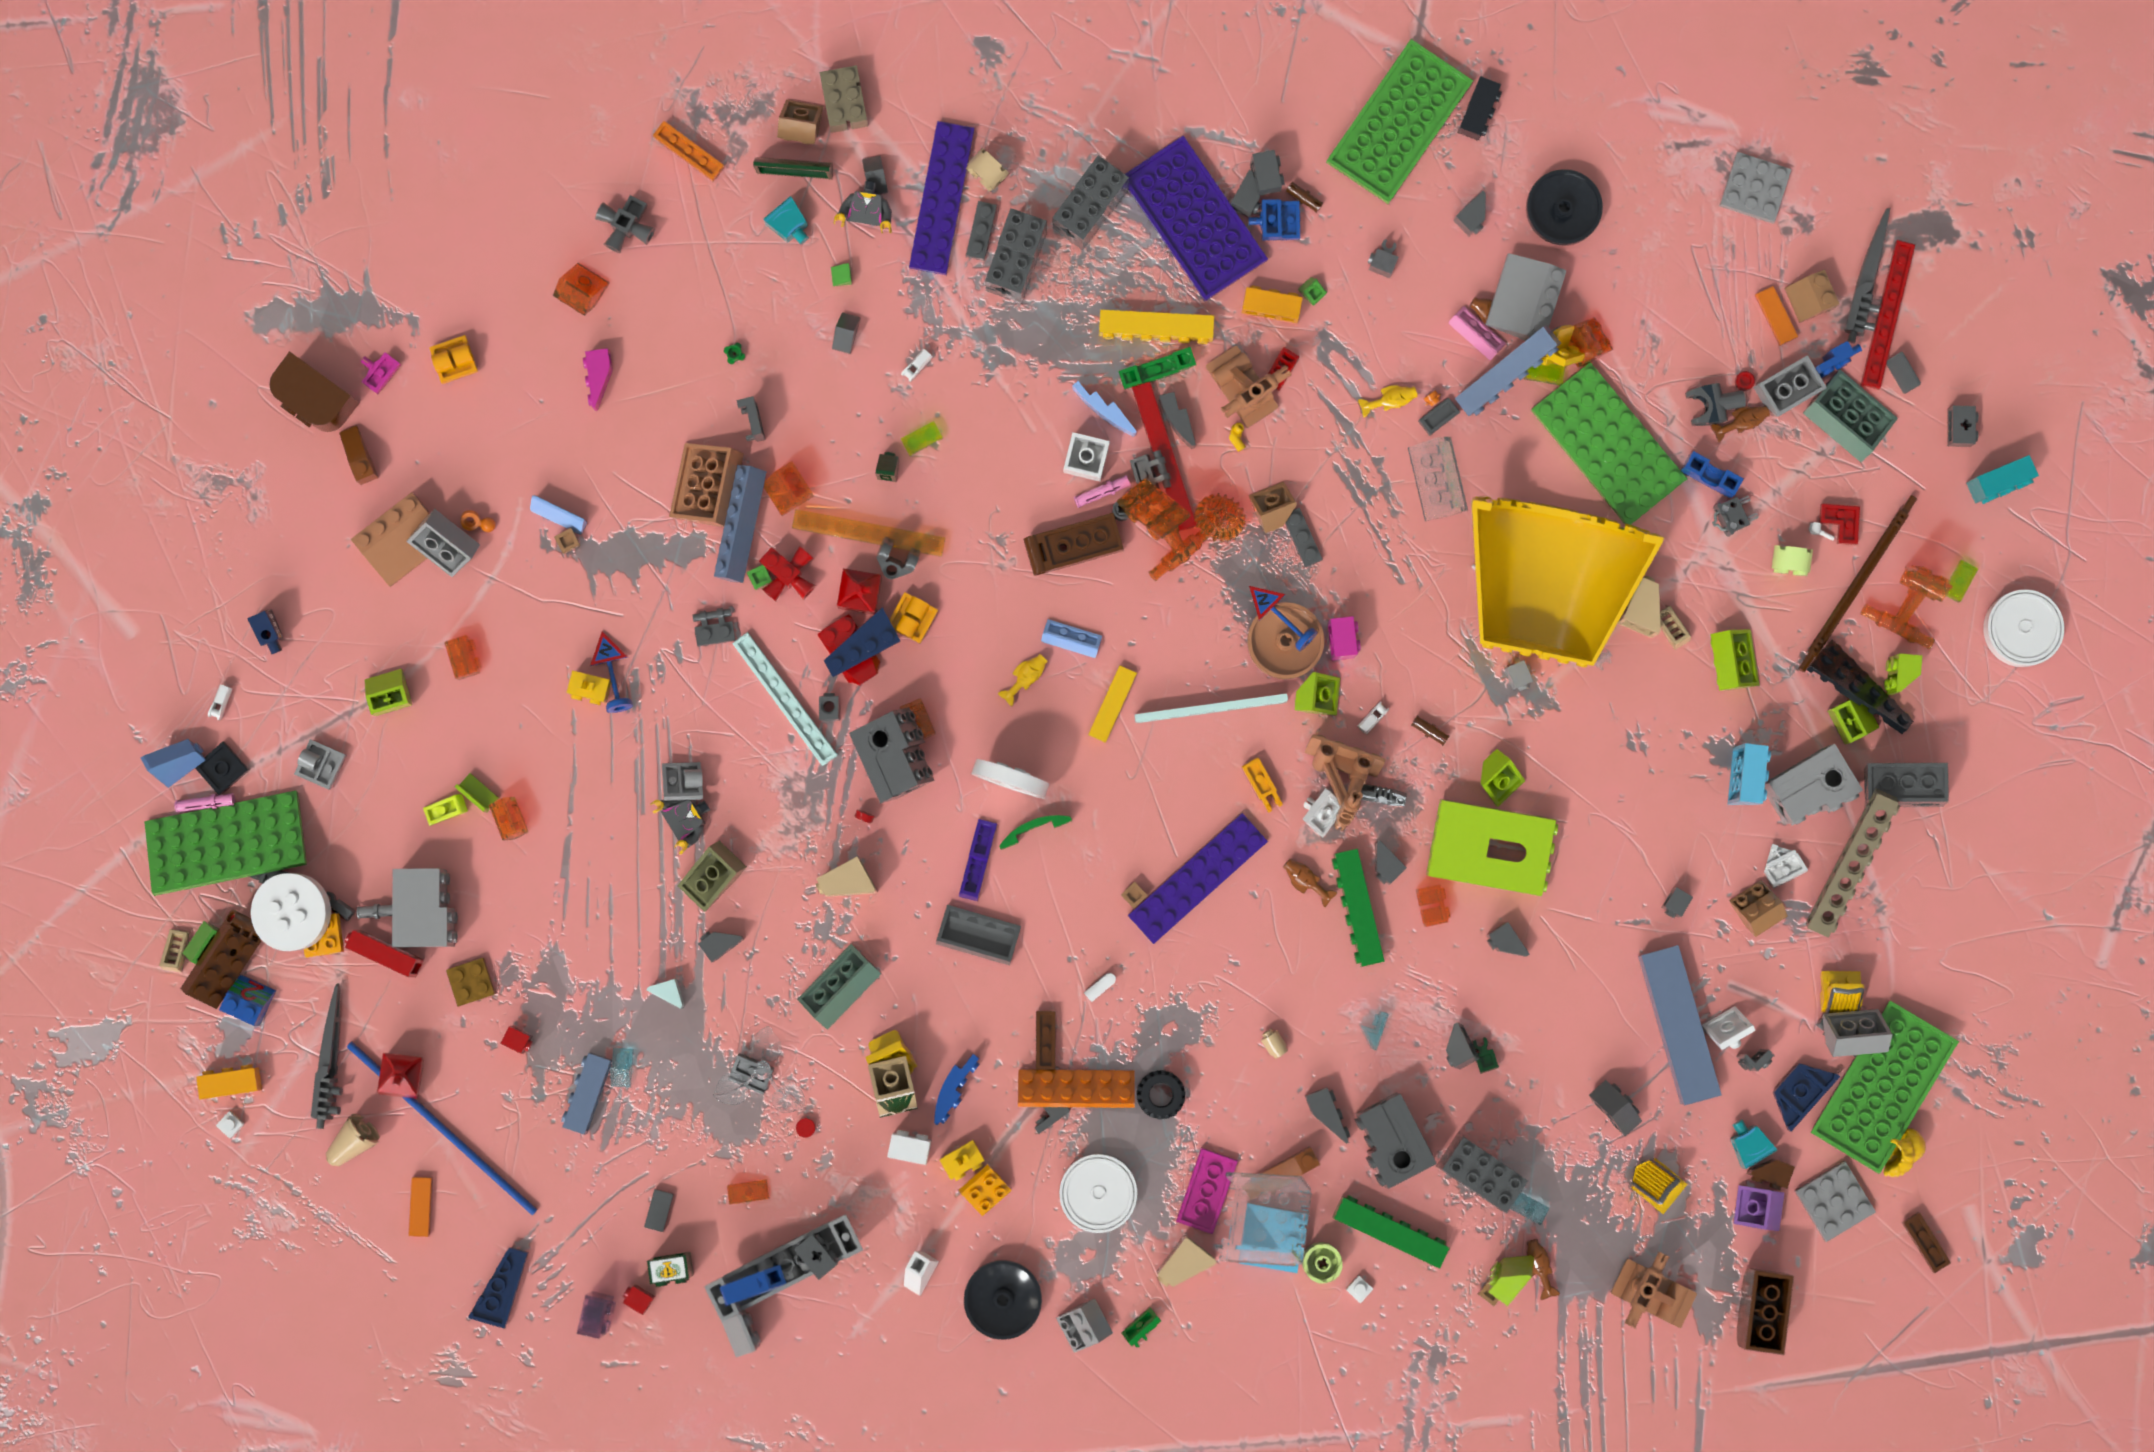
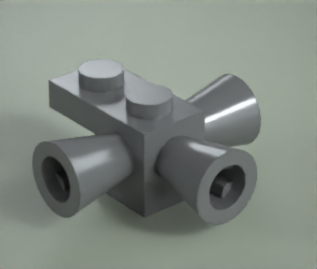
M630 195L623 209L619 208L617 212L604 202L600 205L595 219L610 223L613 230H615L604 243L607 248L621 253L625 236L631 238L634 235L646 245L651 241L655 228L639 224L648 206L647 203Z

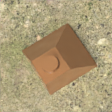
M1284 482L1249 495L1258 521L1265 533L1283 527L1297 505Z

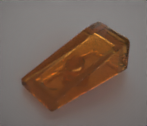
M767 1179L727 1185L729 1205L769 1199Z

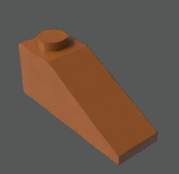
M356 425L339 432L356 482L363 485L379 478L358 426Z

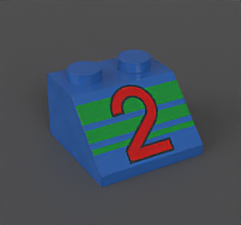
M240 975L226 993L219 1010L250 1025L260 1026L276 990L244 975Z

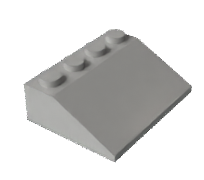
M1508 253L1485 325L1525 341L1546 325L1549 327L1567 270L1549 263Z

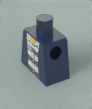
M272 609L247 618L261 646L267 645L271 655L282 651L278 640L283 638V635ZM267 631L271 633L270 638L267 636Z

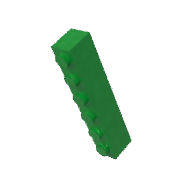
M1358 849L1333 854L1334 858L1331 859L1334 870L1337 869L1339 876L1336 877L1338 889L1341 888L1343 896H1340L1342 907H1346L1347 915H1345L1347 926H1351L1352 931L1349 937L1351 944L1355 945L1357 951L1354 953L1355 962L1360 964V967L1385 962Z
M1347 1195V1198L1341 1197L1332 1216L1333 1219L1432 1266L1441 1268L1449 1250V1247L1445 1245L1446 1241L1438 1237L1433 1240L1428 1237L1429 1233L1419 1228L1417 1231L1410 1229V1224L1402 1220L1399 1223L1392 1220L1393 1216L1385 1212L1382 1215L1375 1212V1207L1366 1203L1364 1206L1357 1204L1358 1199L1349 1195Z

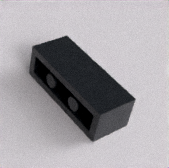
M1480 76L1458 130L1459 134L1479 141L1481 135L1485 137L1489 127L1485 124L1488 118L1492 119L1495 112L1493 104L1495 101H1499L1502 91L1499 90L1501 84Z

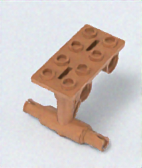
M1238 346L1232 347L1206 365V369L1230 402L1221 407L1222 412L1225 413L1226 418H1229V416L1236 412L1247 428L1278 409V405L1273 399L1272 391L1277 389L1280 382L1292 376L1284 365L1272 375L1266 374L1259 378L1253 370L1249 358L1244 352L1240 351Z
M1313 734L1305 749V753L1314 756L1312 762L1314 769L1319 772L1325 771L1340 805L1334 826L1337 830L1341 827L1340 831H1343L1347 825L1352 823L1361 806L1360 800L1363 797L1361 791L1368 775L1377 777L1385 763V759L1381 758L1378 754H1370L1360 748L1346 746L1340 741L1326 739L1323 735ZM1337 770L1349 774L1350 784L1347 792Z
M1658 1251L1652 1266L1649 1268L1626 1259L1611 1290V1294L1631 1304L1632 1308L1624 1322L1625 1324L1636 1329L1642 1313L1649 1312L1679 1328L1682 1327L1697 1293L1663 1276L1662 1271L1670 1258L1669 1256Z

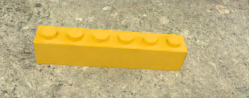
M1100 310L1099 336H1103V339L1122 337V340L1141 338V341L1160 339V342L1178 340L1179 343L1197 341L1198 344H1209V342L1213 341L1214 315Z

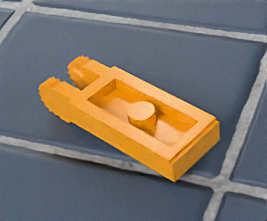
M1259 758L1241 766L1268 813L1272 811V807L1266 799L1270 794H1272L1276 805L1279 807L1283 805L1276 793L1277 790Z

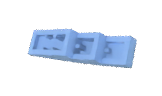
M1079 381L1072 385L1075 393L1098 416L1132 437L1137 434L1135 428L1114 402L1107 406L1096 391L1089 395Z

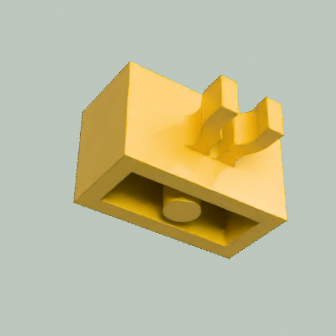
M572 670L566 693L571 695V699L582 701V698L590 699L589 703L600 706L601 702L607 703L612 683L609 679Z
M974 1139L939 1159L950 1180L955 1178L956 1181L965 1177V1172L972 1168L975 1171L982 1167V1162L985 1161Z

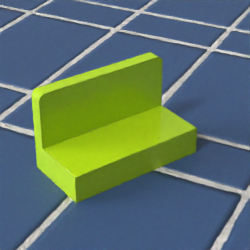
M471 773L467 775L460 785L456 784L454 786L480 810L486 813L500 799Z

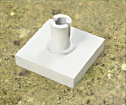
M1327 789L1322 792L1316 801L1311 797L1307 798L1310 804L1305 801L1304 808L1309 811L1302 819L1322 838L1335 823L1336 814L1340 809L1337 798Z
M1736 1006L1702 1025L1704 1031L1721 1050L1728 1046L1732 1049L1739 1048L1741 1046L1740 1039L1755 1031L1753 1024Z

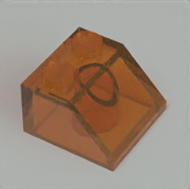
M577 263L559 278L553 296L585 316L595 307L610 282Z

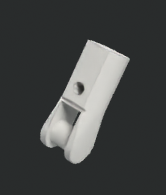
M922 349L903 370L901 375H905L909 378L908 381L912 382L932 359V355L925 349ZM912 366L917 369L914 373L910 370Z
M222 684L219 685L214 701L208 711V717L214 716L219 721L222 719L233 688ZM217 704L221 705L220 710L215 709Z
M1381 701L1357 725L1366 735L1389 711V708L1386 709L1381 704ZM1375 710L1381 714L1379 718L1373 714Z
M1106 973L1089 987L1084 994L1093 1002L1115 983V975Z

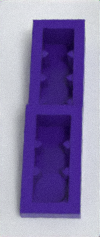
M978 819L959 892V897L978 901L997 826L996 823Z

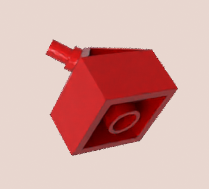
M843 568L837 600L838 609L876 614L882 582L881 574Z
M383 1053L377 1088L378 1094L418 1099L423 1058Z

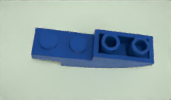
M975 1054L970 1057L962 1069L955 1064L944 1081L936 1103L934 1119L936 1125L940 1122L944 1124L950 1116L948 1111L951 1107L956 1108L962 1101L960 1098L961 1093L956 1088H962L968 1080L966 1075L970 1071L974 1073L980 1065L977 1062L980 1058Z

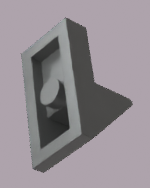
M1043 1107L1049 1114V1117L1046 1118L1045 1115L1035 1122L1037 1126L1034 1128L1038 1134L1042 1133L1069 1113L1070 1109L1068 1107Z

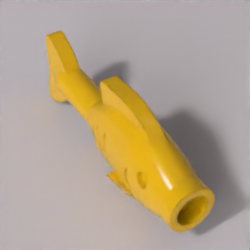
M1392 385L1381 389L1383 395L1381 399L1371 402L1358 399V403L1365 418L1371 409L1384 406V411H1388L1391 408L1400 409L1414 398H1417L1418 395L1415 386L1400 387Z
M1039 654L1037 657L1019 664L1012 673L1017 677V682L1009 691H1001L998 695L1005 699L1012 707L1015 700L1014 695L1022 687L1028 690L1031 684L1039 680L1048 661Z

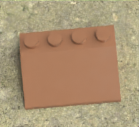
M685 443L669 517L724 527L737 465H742L744 453L728 447Z
M412 492L351 539L389 587L428 559L406 542L421 522L430 514L419 498Z

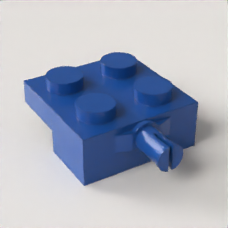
M1281 199L1262 200L1260 217H1248L1249 225H1260L1262 241L1300 240L1299 201H1281Z
M1847 341L1822 357L1824 362L1816 367L1821 379L1833 372L1834 368L1839 370L1851 362L1850 358L1862 351L1861 346L1857 344L1851 347Z

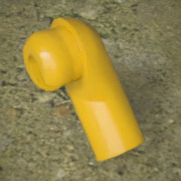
M1242 423L1234 424L1229 434V440L1238 452L1246 448L1241 440L1242 432L1244 431Z

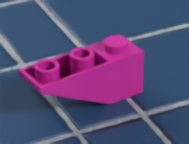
M608 348L585 351L586 357H583L584 369L588 371V376H585L586 386L590 387V394L587 395L588 403L595 411L599 409L613 372L611 353Z

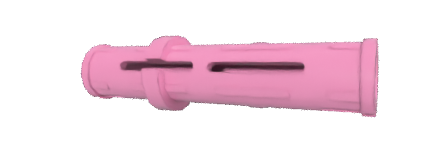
M1124 475L1111 482L1110 480L1106 481V484L1073 498L1077 507L1080 508L1110 494L1115 495V492L1131 485L1127 476Z
M233 793L225 795L211 794L209 797L175 800L174 806L177 813L206 808L217 809V807L233 806L235 796Z

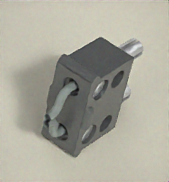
M1747 495L1740 499L1736 497L1722 504H1716L1713 507L1715 513L1712 524L1714 527L1717 526L1721 531H1724L1726 536L1729 537L1734 532L1749 526L1750 522L1758 519L1759 516H1756L1758 515L1757 513L1746 516L1742 505L1750 502L1751 499H1747L1749 498ZM1717 518H1718V520H1719L1721 526H1720L1719 524H1715V523L1717 522Z

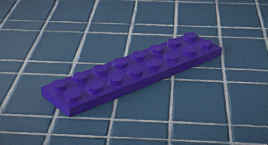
M937 121L909 269L947 275L967 172L966 168L975 130L973 127Z
M1242 813L1133 910L1128 917L1153 944L1156 943L1268 841Z

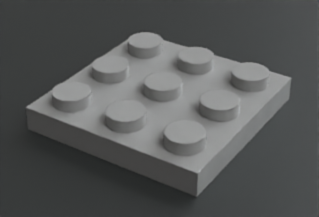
M1737 152L1719 206L1773 224L1791 169Z
M1845 1161L1795 1190L1796 1195L1825 1242L1876 1213Z

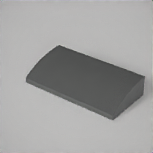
M947 905L936 944L1010 966L1021 926Z

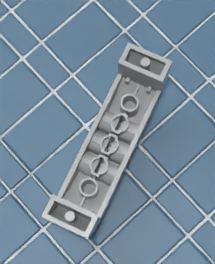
M845 1214L825 1223L704 1286L721 1322L813 1275L812 1271L794 1251L798 1245L813 1233L816 1236L819 1234L825 1240L824 1246L828 1251L831 1249L838 1256L837 1262L863 1251L847 1215ZM814 1250L815 1255L813 1257L815 1259L820 1258V1260H822V1258L820 1257L822 1255V1252H816ZM778 1265L781 1266L787 1284L775 1290L726 1306L720 1290L721 1286Z

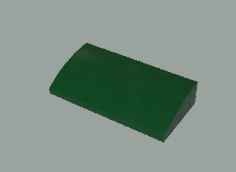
M755 157L753 161L757 174L832 179L833 163L763 157Z

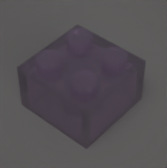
M593 1291L586 1294L576 1334L600 1339L606 1333H609L611 1327L609 1316L614 1312L616 1302L613 1301L614 1296Z

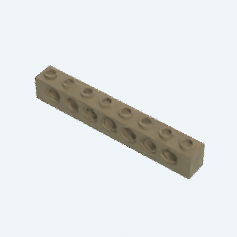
M1875 788L1806 921L1808 929L1828 938L1831 932L1834 933L1836 931L1839 917L1845 914L1848 900H1852L1855 895V886L1863 880L1865 867L1870 866L1874 850L1879 849L1883 833H1887L1891 826L1890 820L1892 816H1895L1899 811L1900 805L1897 797ZM1878 810L1885 811V814L1881 817L1875 815ZM1875 827L1876 831L1869 834L1866 832L1868 828ZM1861 844L1868 845L1865 850L1857 849ZM1852 861L1859 862L1856 867L1849 866V863ZM1842 878L1850 879L1847 884L1840 883ZM1835 894L1841 895V898L1837 901L1831 899ZM1826 911H1831L1832 915L1830 917H1824L1823 913Z

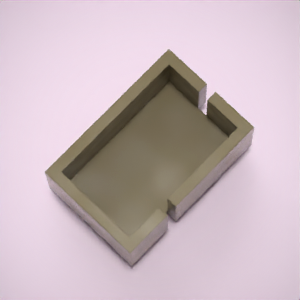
M857 65L820 72L831 133L848 130L846 121H850L851 129L867 127L868 122Z

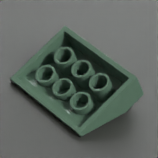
M1839 370L1827 383V388L1815 397L1803 414L1858 461L1862 462L1874 451L1898 418L1842 370Z

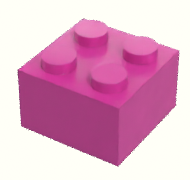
M1354 616L1330 619L1327 626L1331 661L1354 659L1359 651H1361L1360 641L1356 640L1358 622L1354 621Z

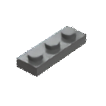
M978 201L966 257L985 260L997 205Z
M1300 508L1293 510L1285 525L1304 568L1323 559Z

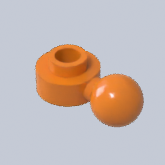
M473 510L463 512L460 518L461 526L468 531L475 530L479 526L484 532H492L496 527V523L492 518L480 519L478 513ZM472 517L473 520L468 521L467 518Z

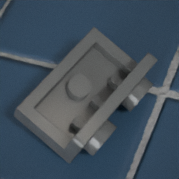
M1760 1049L1751 1058L1747 1054H1738L1736 1057L1739 1059L1738 1064L1744 1070L1759 1071L1762 1067L1764 1069L1772 1063L1771 1058L1775 1055L1770 1050Z

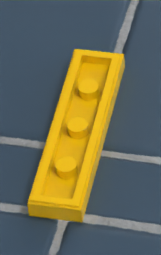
M1119 665L1090 729L1089 736L1106 743L1136 677V672Z

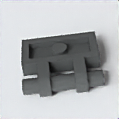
M1161 450L1153 452L1154 460L1150 459L1149 454L1130 460L1141 497L1160 491L1158 483L1161 482L1164 489L1172 487L1170 483L1171 476L1170 473H1167L1165 457H1162ZM1158 466L1160 476L1156 477L1153 467Z
M717 608V611L706 612L705 610L700 611L698 614H692L694 622L701 621L702 626L694 627L698 647L736 641L733 622H725V617L732 616L731 609ZM718 618V624L708 625L709 619Z

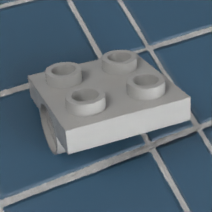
M310 739L306 749L301 752L298 758V766L294 775L331 790L347 755Z
M701 762L662 763L664 801L703 799Z

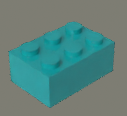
M2030 455L1980 475L1966 484L1975 504L1978 502L1986 504L1999 496H2005L2034 483L2033 479L2039 475Z

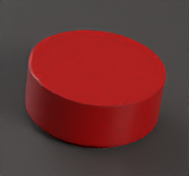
M1748 371L1740 372L1735 378V385L1739 390H1750L1755 384L1754 375Z
M858 809L854 815L855 818L867 823H872L875 817Z
M803 1118L796 1124V1132L803 1138L812 1136L816 1130L814 1121L809 1118Z

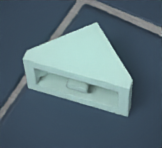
M677 979L647 988V991L683 1009L684 1001Z

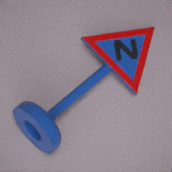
M1249 586L1259 621L1270 610L1273 611L1300 637L1296 642V649L1299 651L1305 649L1318 632L1310 628L1303 634L1274 607L1286 594Z
M602 631L590 666L607 662L615 699L606 704V711L608 713L623 712L632 708L633 703L629 698H620L611 661L627 658V656Z

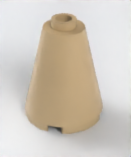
M351 1114L326 1152V1160L330 1165L341 1166L379 1142L377 1141L380 1138L377 1130L370 1122L366 1124L362 1121L363 1116Z

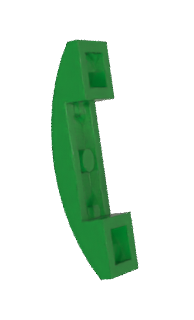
M1188 347L1163 358L1139 366L1135 365L1118 372L1124 389H1129L1196 366L1191 347Z
M1052 815L1031 820L1012 831L999 847L1003 850L1018 844L1017 835L1052 822L1055 829L1072 822V819L1069 816Z

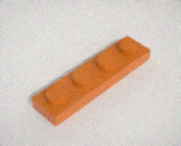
M665 121L662 122L652 135L653 138L713 182L724 169L722 163Z

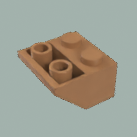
M1762 880L1729 900L1744 925L1755 937L1788 917L1783 902Z

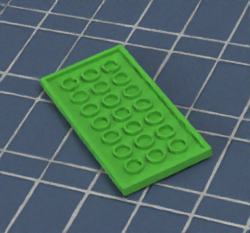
M1411 39L1331 153L1326 163L1389 204L1467 92L1473 80Z
M1591 362L1531 409L1537 419L1624 524L1631 525L1687 480L1685 475Z
M297 791L237 802L233 806L217 807V809L208 808L144 821L151 890L154 896L307 865Z
M1892 1001L1888 1002L1881 1014L1892 1032L1889 1051L1860 1054L1855 1057L1810 1132L1878 1174L1881 1173L1897 1146L1891 1143V1140H1900L1959 1043L1958 1040Z

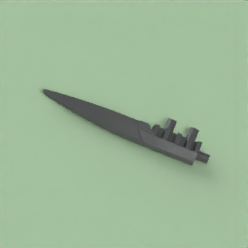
M1890 208L1885 210L1878 224L1857 280L1845 326L1846 333H1849L1848 342L1855 343L1857 336H1864V330L1874 331L1876 327L1875 323L1867 321L1869 312L1879 313L1881 307L1871 303L1873 302L1872 293L1883 251Z
M339 983L335 985L322 1037L318 1071L315 1073L311 1118L317 1119L316 1128L324 1129L325 1120H333L331 1114L339 1115L341 1113L340 1107L332 1106V1102L336 1101V1098H333V1094H343L342 1087H334V1083L338 1082V1079L334 1078L338 1070L337 1058L340 1034Z

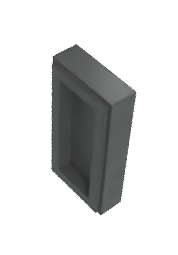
M1448 397L1418 422L1428 435L1431 436L1457 416L1460 411Z
M654 1189L644 1225L645 1228L664 1232L674 1194Z

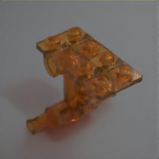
M1143 479L1117 500L1118 505L1124 509L1132 522L1140 521L1146 526L1149 534L1156 541L1164 538L1172 548L1170 552L1161 558V563L1148 572L1154 581H1157L1166 572H1172L1182 563L1187 562L1201 548L1202 543L1214 535L1212 529L1205 525L1195 535H1189L1186 539L1182 540L1179 533V525L1191 516L1190 513L1147 479Z
M1912 565L1911 567H1905L1899 583L1909 589L1907 591L1908 595L1897 615L1895 616L1885 610L1879 611L1868 604L1864 605L1860 614L1875 621L1876 626H1882L1907 639V642H1915L1930 650L1935 639L1921 633L1918 627L1908 623V621L1925 597L1933 601L1938 600L1942 602L1953 586L1949 584L1950 580L1940 575H1933L1931 570L1923 566Z

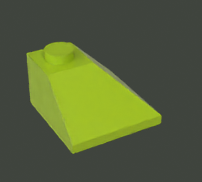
M1313 672L1296 691L1295 710L1305 713L1337 716L1340 678Z
M1496 749L1483 761L1481 785L1498 807L1525 782V779L1511 759Z

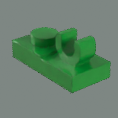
M1150 1307L1121 1334L1131 1346L1135 1345L1139 1348L1140 1345L1137 1342L1141 1338L1145 1341L1148 1340L1145 1334L1156 1328L1161 1320Z

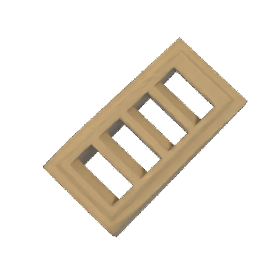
M1671 606L1660 611V628L1674 650L1689 642L1691 635ZM1669 614L1671 615V617L1666 619L1665 621L1661 620L1665 616ZM1672 621L1675 622V624L1671 625L1670 627H1666V625L1671 623ZM1676 628H1679V630H1678L1677 632H1675V633H1673V634L1670 633L1671 631L1675 630ZM1683 635V637L1675 640L1678 636Z
M169 930L159 965L162 969L182 972L185 955L182 953L187 947L189 932ZM174 937H178V938H183V939H182V942H181V941L173 940V938H174ZM172 945L180 946V949L172 948ZM170 953H176L178 956H170ZM169 960H170V961H175L176 963H175V964H170V963H169Z

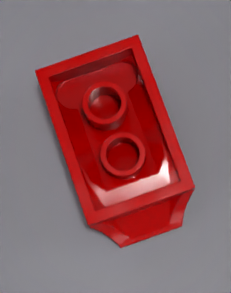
M850 614L823 629L817 635L829 654H831L859 628ZM875 655L842 674L848 683H855L860 686L879 673L878 669L881 662Z

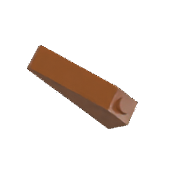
M1309 1146L1243 1182L1242 1185L1252 1201L1316 1168L1320 1163Z

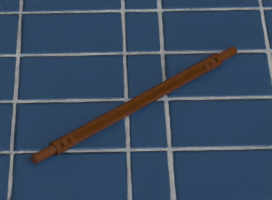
M1911 495L1902 510H1899L1842 599L1807 650L1808 654L1798 668L1800 671L1805 673L1814 657L1816 658L1905 523L1909 516V511L1917 501L1915 496Z

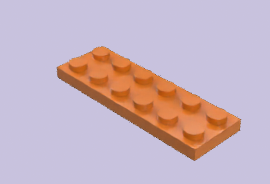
M1018 1069V1107L1135 1108L1134 1070Z

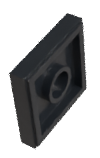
M224 741L205 756V761L195 768L218 795H222L249 771L247 766Z

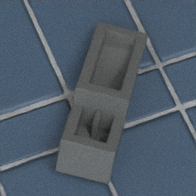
M1174 392L1160 395L1159 401L1168 423L1179 438L1188 447L1194 449L1196 444L1187 409L1179 410Z

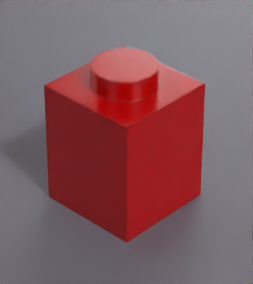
M509 1026L500 1044L520 1054H524L525 1051L528 1052L533 1044V1041H531L533 1036L514 1026Z
M635 1284L632 1288L628 1287L622 1297L625 1298L623 1304L643 1315L655 1296Z

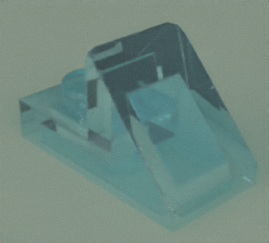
M1379 1011V1014H1375L1372 1022L1374 1029L1359 1025L1372 1050L1377 1051L1389 1015L1388 1013Z
M613 1048L612 1067H610L611 1087L631 1088L634 1049Z
M1520 1193L1510 1209L1541 1225L1550 1208Z

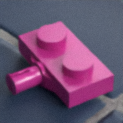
M386 352L374 363L365 356L361 363L368 367L369 370L361 382L376 394H379L401 364Z

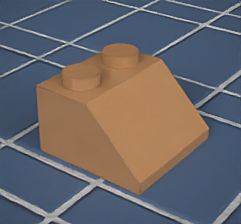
M786 99L779 116L777 138H783L786 141H799L803 144H815L823 106Z
M1825 269L1785 288L1799 323L1833 310L1839 305Z

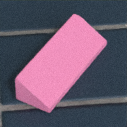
M1465 306L1449 321V324L1489 360H1492L1506 344Z

